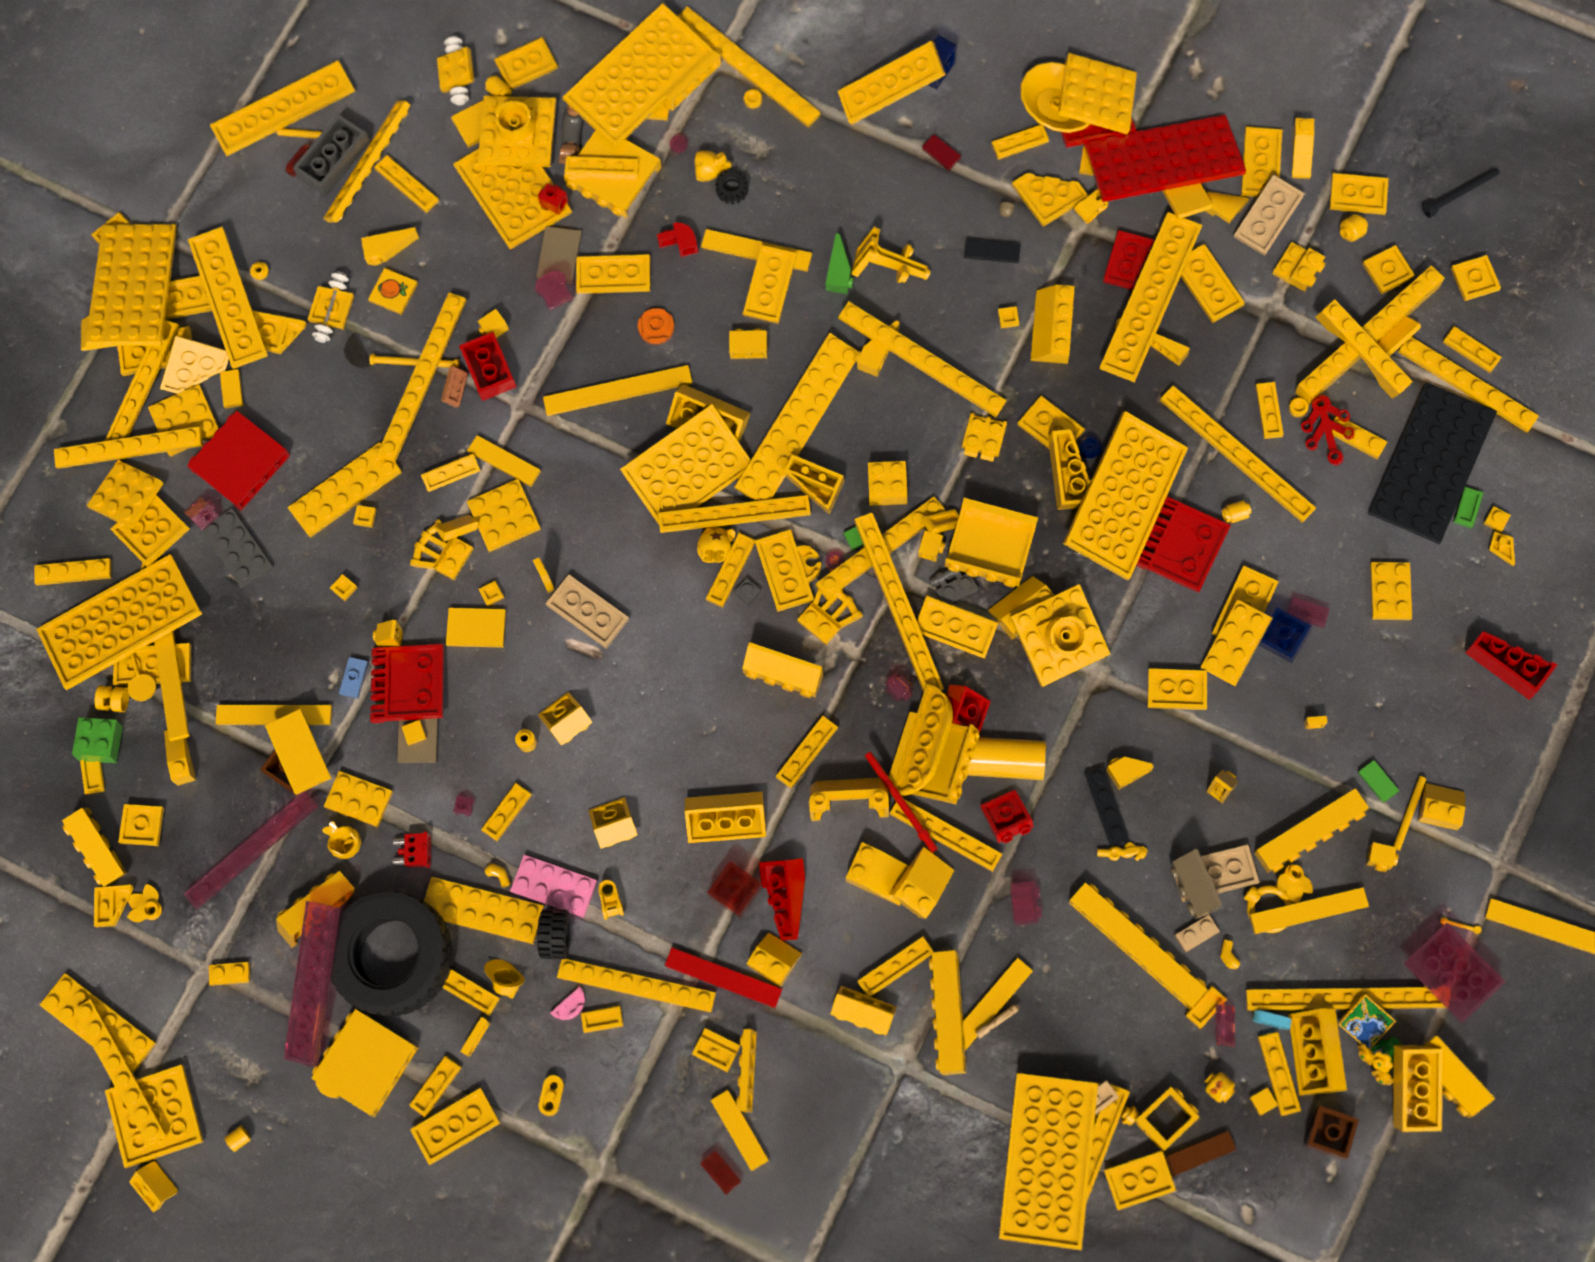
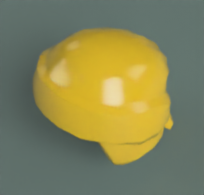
M331 821L329 827H325L322 830L330 836L327 847L333 856L340 859H349L359 851L361 838L354 828L349 826L336 827L335 822Z

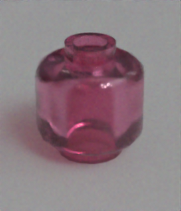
M894 673L885 682V691L896 702L902 699L906 701L913 694L911 692L913 684L902 673L898 675Z

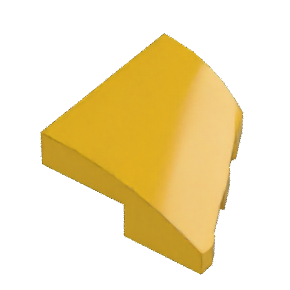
M1209 191L1206 194L1213 206L1212 209L1206 210V212L1212 216L1216 214L1230 224L1250 199Z

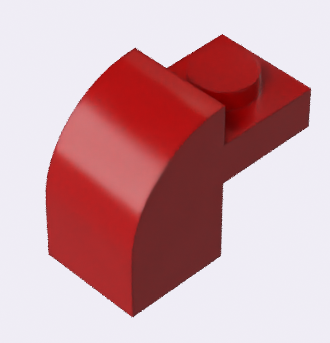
M673 223L674 230H664L657 234L660 248L678 244L681 257L699 253L694 232L686 224Z

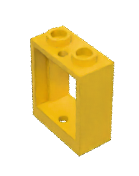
M1170 1087L1134 1121L1161 1151H1165L1199 1118L1197 1115L1198 1110L1191 1103L1187 1104L1183 1100L1184 1095L1177 1088L1173 1089ZM1170 1095L1191 1118L1166 1141L1146 1120V1117Z

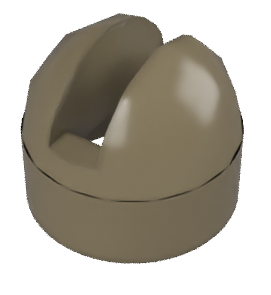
M1008 202L1000 203L999 212L1001 216L1005 218L1010 217L1014 211V205Z

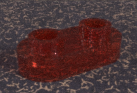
M304 144L300 147L286 166L285 172L292 177L296 176L293 167L311 146Z

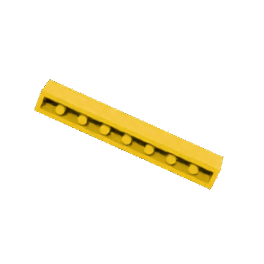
M1085 882L1070 899L1069 904L1190 1010L1208 990L1205 988L1206 984L1197 977L1195 979L1190 975L1191 971L1184 964L1179 965L1174 960L1173 954L1167 950L1164 952L1159 947L1160 944L1153 937L1148 938L1141 926L1132 924L1125 912L1116 910L1113 907L1114 903L1109 898H1103L1099 895V890L1093 884L1088 885Z

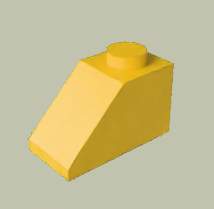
M397 620L377 624V630L373 631V641H375L378 647L402 646L403 629Z
M1116 757L1108 763L1109 766L1106 771L1117 789L1120 790L1151 772L1154 766L1152 763L1129 757L1121 759Z

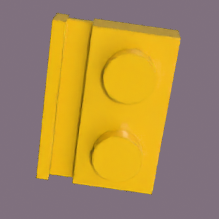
M705 1028L692 1055L728 1073L741 1046Z

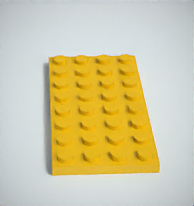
M662 3L563 96V100L616 149L666 101V96L707 59L714 50Z
M176 224L102 225L85 339L87 346H162L177 232Z
M1122 412L1063 544L1120 577L1129 580L1188 447L1130 413Z
M170 554L36 630L63 687L68 690L202 615V612L178 565Z
M1017 1073L999 1239L1082 1250L1099 1083Z

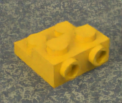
M1291 242L1272 274L1305 292L1308 286L1312 287L1315 283L1317 271L1321 273L1326 263L1323 262L1325 256L1311 248L1306 250Z

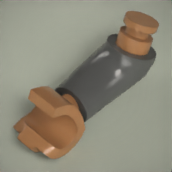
M568 104V107L564 110L562 120V146L560 147L559 163L564 165L566 156H578L581 152L579 145L583 118Z

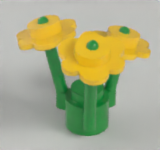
M1390 1037L1387 1041L1382 1040L1371 1049L1367 1048L1365 1044L1358 1046L1360 1058L1369 1065L1373 1064L1376 1071H1372V1075L1382 1085L1394 1083V1080L1388 1073L1394 1063V1045H1402L1395 1037Z

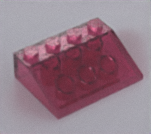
M1447 922L1403 963L1461 1023L1470 1017L1506 982Z

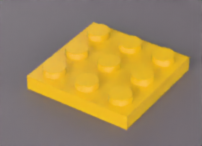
M196 385L148 407L159 433L199 426L202 432V442L211 439L219 428L200 385ZM186 449L169 451L167 453L171 457Z
M117 460L88 502L87 507L133 529L164 483L145 472Z
M519 479L466 501L473 517L478 521V529L489 552L541 530Z
M156 495L133 529L117 522L110 530L148 567L190 529Z

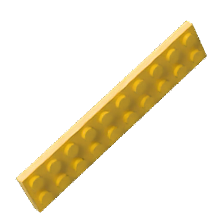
M1167 213L1100 365L1101 370L1135 383L1201 231V224L1185 218L1178 219L1176 215Z
M831 333L826 336L735 484L734 488L753 501L772 499L785 478L784 470L791 455L798 457L856 362L855 359L858 351Z

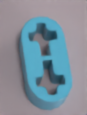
M1254 1010L1252 1021L1290 1030L1292 1019Z

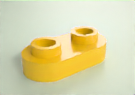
M556 1075L547 1077L542 1087L539 1110L546 1116L555 1115L560 1108L564 1082ZM557 1083V1089L552 1090L551 1084ZM549 1102L553 1103V1108L551 1110H548L546 1108V1105Z

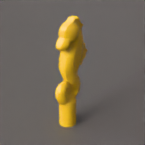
M1129 842L1124 846V849L1117 846H1112L1109 849H1097V856L1109 857V859L1116 861L1120 856L1130 858L1136 855L1135 860L1138 861L1146 857L1148 849Z

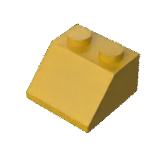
M569 692L538 714L539 718L561 746L570 742L575 735L586 730L593 723L581 705Z
M1425 783L1418 822L1458 830L1462 827L1466 808L1465 792Z
M625 797L588 810L600 848L610 847L615 843L638 836Z
M768 933L756 947L746 964L755 972L782 987L802 953Z

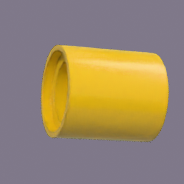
M240 1125L224 1137V1140L230 1149L236 1152L248 1143L251 1137L246 1129Z

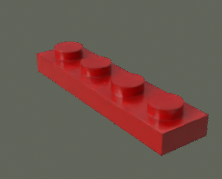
M1132 117L1128 133L1136 132ZM1090 124L1083 130L1070 133L1061 132L1066 148L1125 134Z

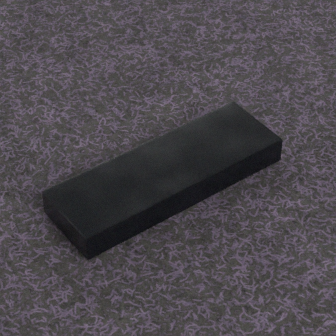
M966 239L964 258L1019 264L1021 244Z

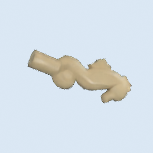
M1012 1005L988 1025H984L975 1032L979 1039L982 1038L990 1030L1017 1013L1020 1007Z

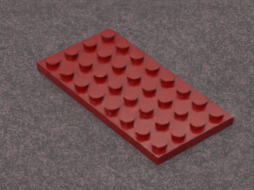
M1226 115L1147 129L1084 143L1085 152L1102 202L1246 174L1245 165Z

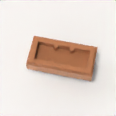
M455 366L449 367L441 398L442 402L455 408L460 406L468 375L467 372Z

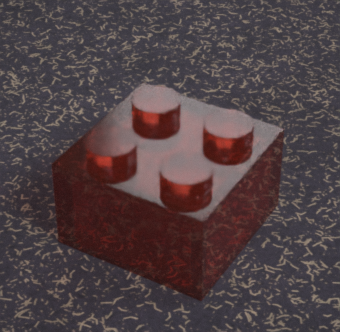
M729 861L708 890L707 895L741 919L762 890L763 885L760 881Z

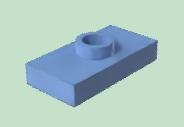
M349 657L339 691L340 695L359 699L368 661Z

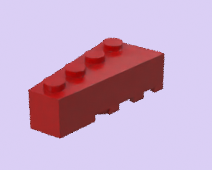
M1484 631L1466 651L1468 656L1528 700L1539 691L1558 665L1552 661L1547 662L1536 654H1529L1518 646H1511L1506 641Z

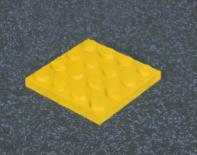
M1068 53L1058 115L1128 134L1131 124L1137 72Z
M184 1065L137 1079L167 1134L165 1138L150 1147L147 1146L117 1089L114 1087L105 1090L124 1168H129L204 1142Z

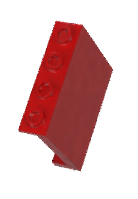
M236 411L227 418L226 423L221 428L215 431L211 440L203 444L201 451L189 460L187 467L193 474L198 475L233 503L237 509L242 511L285 463L290 454L269 435Z

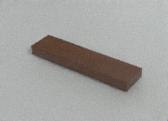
M1229 1131L1169 1155L1165 1159L1171 1176L1174 1177L1237 1149Z

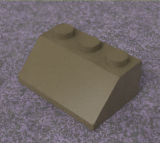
M1195 849L1172 862L1170 872L1173 879H1177L1179 882L1178 890L1182 898L1185 897L1188 902L1186 907L1190 916L1193 915L1196 920L1217 911L1222 903L1198 850Z

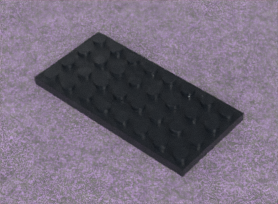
M1426 382L1368 514L1440 545L1497 411Z

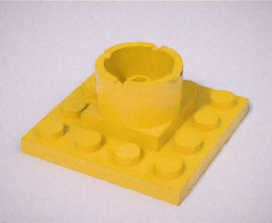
M484 96L478 164L551 167L556 98Z
M1080 584L1009 616L1041 687L1110 655Z

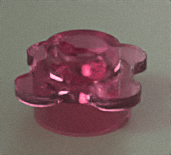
M456 797L453 812L456 815L465 814L467 817L471 816L472 805L475 803L473 798Z

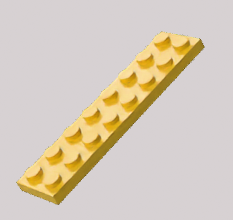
M336 61L210 124L226 156H229L276 132L278 129H282L354 93L355 90L339 61Z
M223 227L188 239L232 368L234 369L267 357L265 345Z

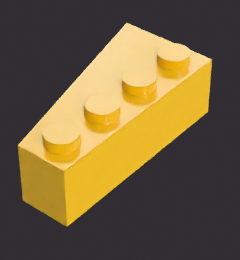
M81 808L62 820L64 823L62 828L68 836L71 834L74 839L72 843L75 849L83 853L85 857L83 858L84 863L95 872L93 876L99 885L102 884L103 887L108 886L127 874L116 853L113 850H109L111 845L107 837L103 834L100 835L101 827L99 823L89 816L92 814L90 808Z

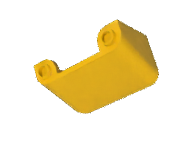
M880 778L816 781L810 786L809 791L811 821H821L822 814L825 811H830V801L869 799V809H875L879 814V818L889 817L888 789Z

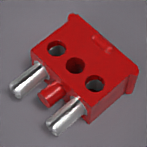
M428 832L404 834V838L393 839V845H404V848H398V854H404V857L393 858L394 865L404 864L408 868H430L431 835Z

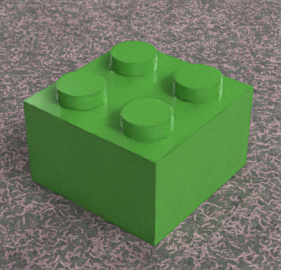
M78 718L72 755L78 761L117 763L123 726L117 720Z

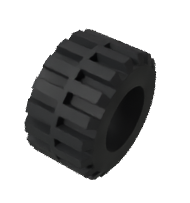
M542 909L537 928V950L540 959H566L569 952L571 934L570 915L567 909Z

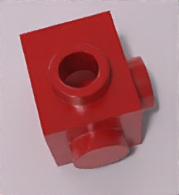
M547 183L545 188H542L538 194L540 206L558 215L561 214L568 202L567 193L557 185L552 186Z

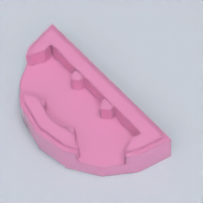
M579 986L550 1014L561 1020H569L578 1016L585 1004V995L581 987Z

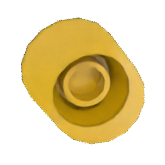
M490 960L484 966V972L492 980L494 991L500 995H506L510 999L514 998L519 987L525 982V977L513 965L504 960Z

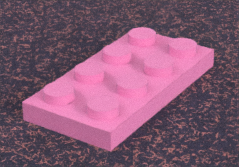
M524 855L510 892L556 909H567L568 913L584 918L598 881Z

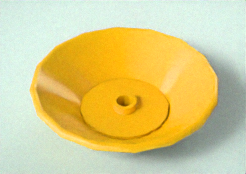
M1048 62L1036 65L1026 72L1020 84L1021 100L1027 112L1039 124L1053 131L1070 133L1083 130L1089 126V123L1058 115L1065 64Z

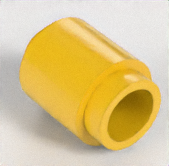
M491 76L485 82V89L492 96L510 97L512 94L510 87L498 76Z
M1244 500L1226 505L1225 508L1221 509L1225 523L1230 522L1231 524L1248 519L1249 514L1252 513L1249 503H1245Z
M520 730L515 736V742L521 751L531 752L536 748L537 740L530 730Z

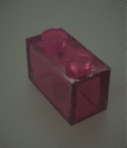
M1035 882L1012 883L1010 891L1014 926L1038 924L1039 918H1042L1041 906L1037 907V899H1040L1039 887H1035Z

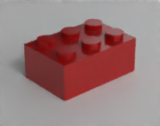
M494 332L459 345L482 401L516 388Z

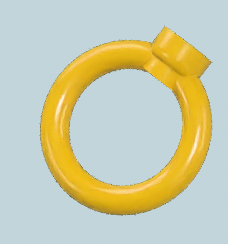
M1270 885L1258 889L1252 886L1243 897V899L1248 901V917L1250 914L1255 913V904L1264 894L1272 893L1279 896L1284 901L1285 906L1292 905L1293 902L1289 900L1286 892H1279L1276 886ZM1286 927L1272 931H1267V933L1280 932L1284 930Z

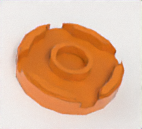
M652 308L640 316L637 327L644 341L658 345L665 343L671 338L675 325L672 316L661 308Z

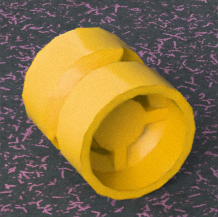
M99 685L95 693V708L108 711L111 708L113 712L124 713L129 704L128 689L123 687H115L113 689L111 686Z

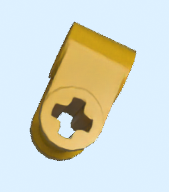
M1097 189L1087 198L1080 201L1075 206L1074 211L1088 224L1108 207V201L1102 202Z
M610 880L602 881L599 884L598 891L604 919L607 920L608 917L619 914L623 916L624 910L617 886ZM607 885L613 886V891L609 895L603 893V889Z

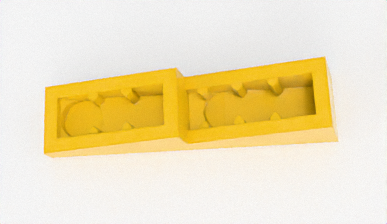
M1121 318L1116 321L1115 329H1117ZM1158 334L1155 335L1151 347L1178 366L1188 356L1190 350L1189 347Z

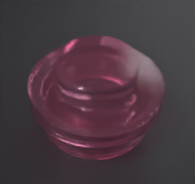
M676 135L670 140L669 145L673 152L682 153L687 149L688 143L685 137Z

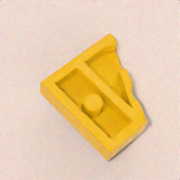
M133 885L94 888V927L116 926L134 889Z

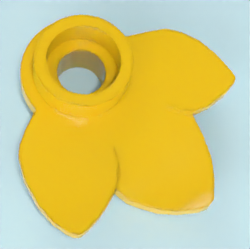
M1298 865L1287 866L1284 874L1278 877V891L1286 892L1289 900L1295 904L1301 900L1303 892H1313L1311 881L1304 876L1303 869Z
M146 884L143 894L130 895L128 902L133 910L130 911L127 918L133 922H142L145 919L155 920L160 917L162 907L158 903L159 894L154 887ZM155 907V912L150 914V909Z

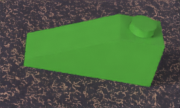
M836 233L825 283L826 291L848 294L849 288L853 287L854 277H851V269L840 234Z

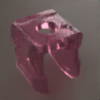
M559 270L545 274L535 283L536 287H534V290L539 296L542 295L549 312L574 300L566 287L565 274H562Z

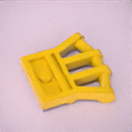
M437 519L433 526L421 533L422 537L419 542L414 544L415 549L410 565L434 569L446 577L455 580L474 548L456 537L450 539L447 544L433 537L432 535L437 532L435 526L442 524ZM430 541L443 548L441 554L439 555L426 548V543ZM423 552L436 559V562L420 561L421 553Z
M818 590L814 602L797 619L798 623L825 645L843 627L863 617L862 612L858 611L853 602V598L843 593L844 590H840L832 596L822 607L818 606L822 593ZM839 598L843 604L830 616L826 611ZM848 607L852 616L840 622L836 621Z

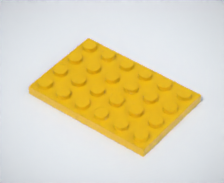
M479 149L453 164L509 250L543 231L545 227L553 225L572 213L567 204L560 215L540 206L538 199L540 190L545 188L547 183L552 186L554 185L542 167L479 165Z
M710 404L619 470L659 525L658 513L697 508L738 479L751 459L713 404Z

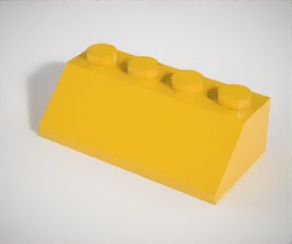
M1053 285L1036 291L1031 361L1068 364L1075 286Z
M684 384L675 391L666 422L667 425L678 428L710 404H713L737 441L740 442L746 430L750 412Z
M750 642L748 644L742 668L746 677L756 680V678L762 679L764 683L771 686L775 684L780 685L783 690L800 692V695L806 698H811V696L816 698L823 679L822 666Z
M763 792L685 798L684 811L688 843L766 837Z
M1321 1008L1288 1014V1018L1292 1019L1290 1032L1299 1096L1346 1091L1336 1010Z
M1438 1036L1431 1038L1423 1045L1443 1049L1442 1094L1448 1101L1452 1100L1457 1105L1456 1109L1463 1117H1473L1495 1099Z
M1394 1045L1393 1127L1402 1132L1442 1131V1048Z

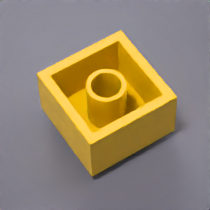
M906 461L868 463L869 506L907 504Z

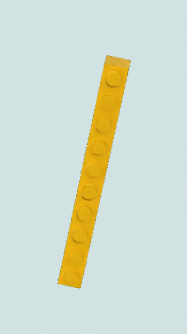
M1430 266L1362 328L1377 343L1440 288L1445 278L1433 266ZM1344 343L1298 384L1295 393L1300 398L1305 399L1309 405L1315 397L1322 394L1361 357L1347 343Z

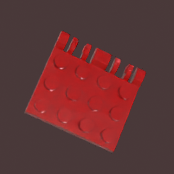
M1166 497L1160 513L1171 518L1168 521L1159 516L1157 517L1156 524H1154L1145 544L1146 547L1155 549V552L1152 554L1143 550L1136 566L1147 569L1199 593L1231 525Z
M443 644L372 649L371 657L373 659L371 664L374 666L385 665V668L373 669L371 671V676H373L371 678V693L374 694H371L370 700L375 702L384 701V704L372 705L370 707L372 712L370 713L371 723L443 718Z

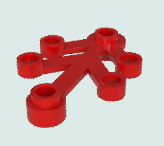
M1319 395L1313 399V412L1308 420L1301 424V429L1305 433H1311L1314 428L1313 424L1320 415L1322 422L1313 437L1306 441V447L1310 451L1316 450L1318 442L1325 432L1330 451L1327 456L1330 464L1338 466L1342 464L1344 456L1340 450H1337L1332 430L1342 434L1347 440L1354 438L1355 431L1351 427L1345 428L1330 420L1328 413L1337 416L1342 422H1347L1350 420V413L1347 410H1340L1332 406L1327 396ZM1323 401L1324 405L1319 407L1318 403ZM1343 413H1347V417L1345 419L1341 418V415ZM1309 424L1310 428L1305 430V425ZM1347 431H1352L1350 436H1346ZM1310 442H1315L1313 447H1309ZM1338 454L1337 459H1332V455Z

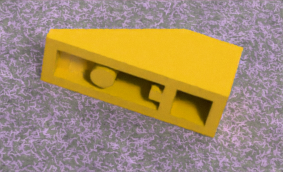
M1295 119L1292 128V178L1310 179L1314 119Z
M416 228L361 238L367 264L375 266L386 262L419 239Z
M895 321L889 327L898 332L899 322ZM871 340L864 346L862 352L859 351L855 359L857 369L878 377L889 350Z
M164 731L167 765L171 781L177 786L195 781L196 777L187 738L170 741L168 731Z
M1221 770L1213 779L1206 792L1223 803L1237 785L1238 780L1230 771L1225 772Z

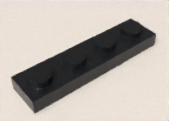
M1104 767L1085 772L1084 775L1109 847L1129 842Z

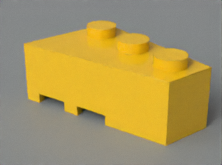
M791 455L784 470L786 478L830 515L845 482L844 476Z

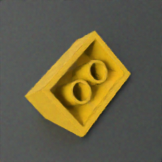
M1032 576L990 608L988 612L1013 640L1018 635L1009 616L1037 604L1054 594L1046 584Z

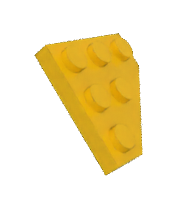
M1026 173L1012 182V187L1042 227L1072 210L1080 201L1088 197V194L1079 182L1075 181L1066 182L1060 181L1058 178L1047 176L1043 178L1034 176L1035 174Z
M175 335L160 389L178 394L224 371L229 360L226 350Z

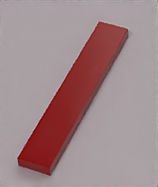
M672 947L664 965L666 968L775 1009L783 991L781 988Z

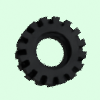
M732 168V172H730L729 169H726V173L722 171L721 176L718 175L717 180H715L717 196L720 197L722 202L725 200L726 204L731 201V205H734V201L740 203V199L744 200L745 195H748V180L746 175L742 174L740 170L736 172V169ZM734 181L738 183L739 187L736 191L729 192L725 189L726 183Z

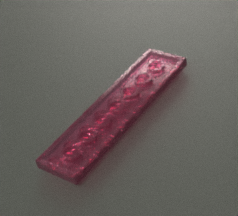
M306 901L284 1059L311 1067H318L340 907L314 901Z

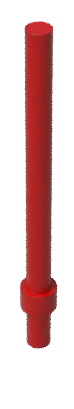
M870 751L864 755L918 832L917 836L919 839L925 842L931 853L936 851L938 847L929 836L931 835L927 828L924 829L872 752Z

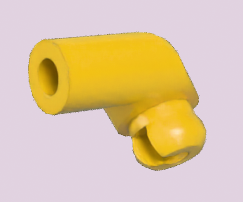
M494 863L489 864L485 868V874L488 877H498L502 888L511 885L505 868Z
M1223 940L1220 958L1226 967L1237 969L1240 966V961L1231 953L1233 942Z

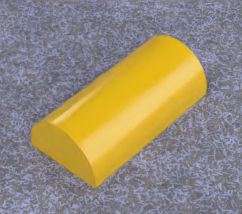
M979 737L973 749V759L969 762L967 768V776L1043 780L1046 741Z

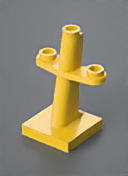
M875 226L856 249L851 273L856 277L860 275L869 262L897 270L896 282L905 283L909 275L927 280L931 272L928 266L908 259L914 250L910 244L904 246L901 255L881 248L878 245L880 229Z

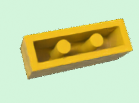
M841 986L830 1014L839 1020L852 1022L857 1027H865L876 1034L887 1036L897 1007Z

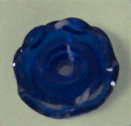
M1085 436L1078 443L1080 455L1085 458L1092 459L1101 453V442L1094 436Z

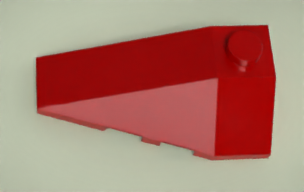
M803 858L759 862L761 883L763 888L767 889L769 905L773 906L775 912L774 921L781 940H797L805 883Z

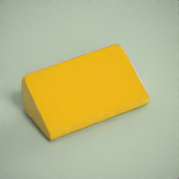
M468 514L437 525L435 529L442 540L447 541L477 530L478 521Z

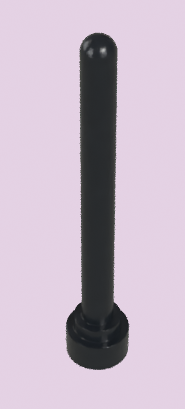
M1491 170L1437 202L1433 201L1422 206L1424 215L1427 218L1435 216L1439 208L1499 175V170Z

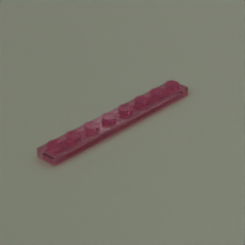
M303 792L183 895L198 910L318 808L317 804L306 792Z

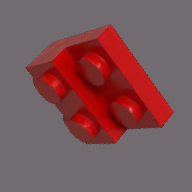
M1016 790L980 805L981 811L998 843H1008L1013 839V836L1017 834L1026 835L1034 827L1032 818Z

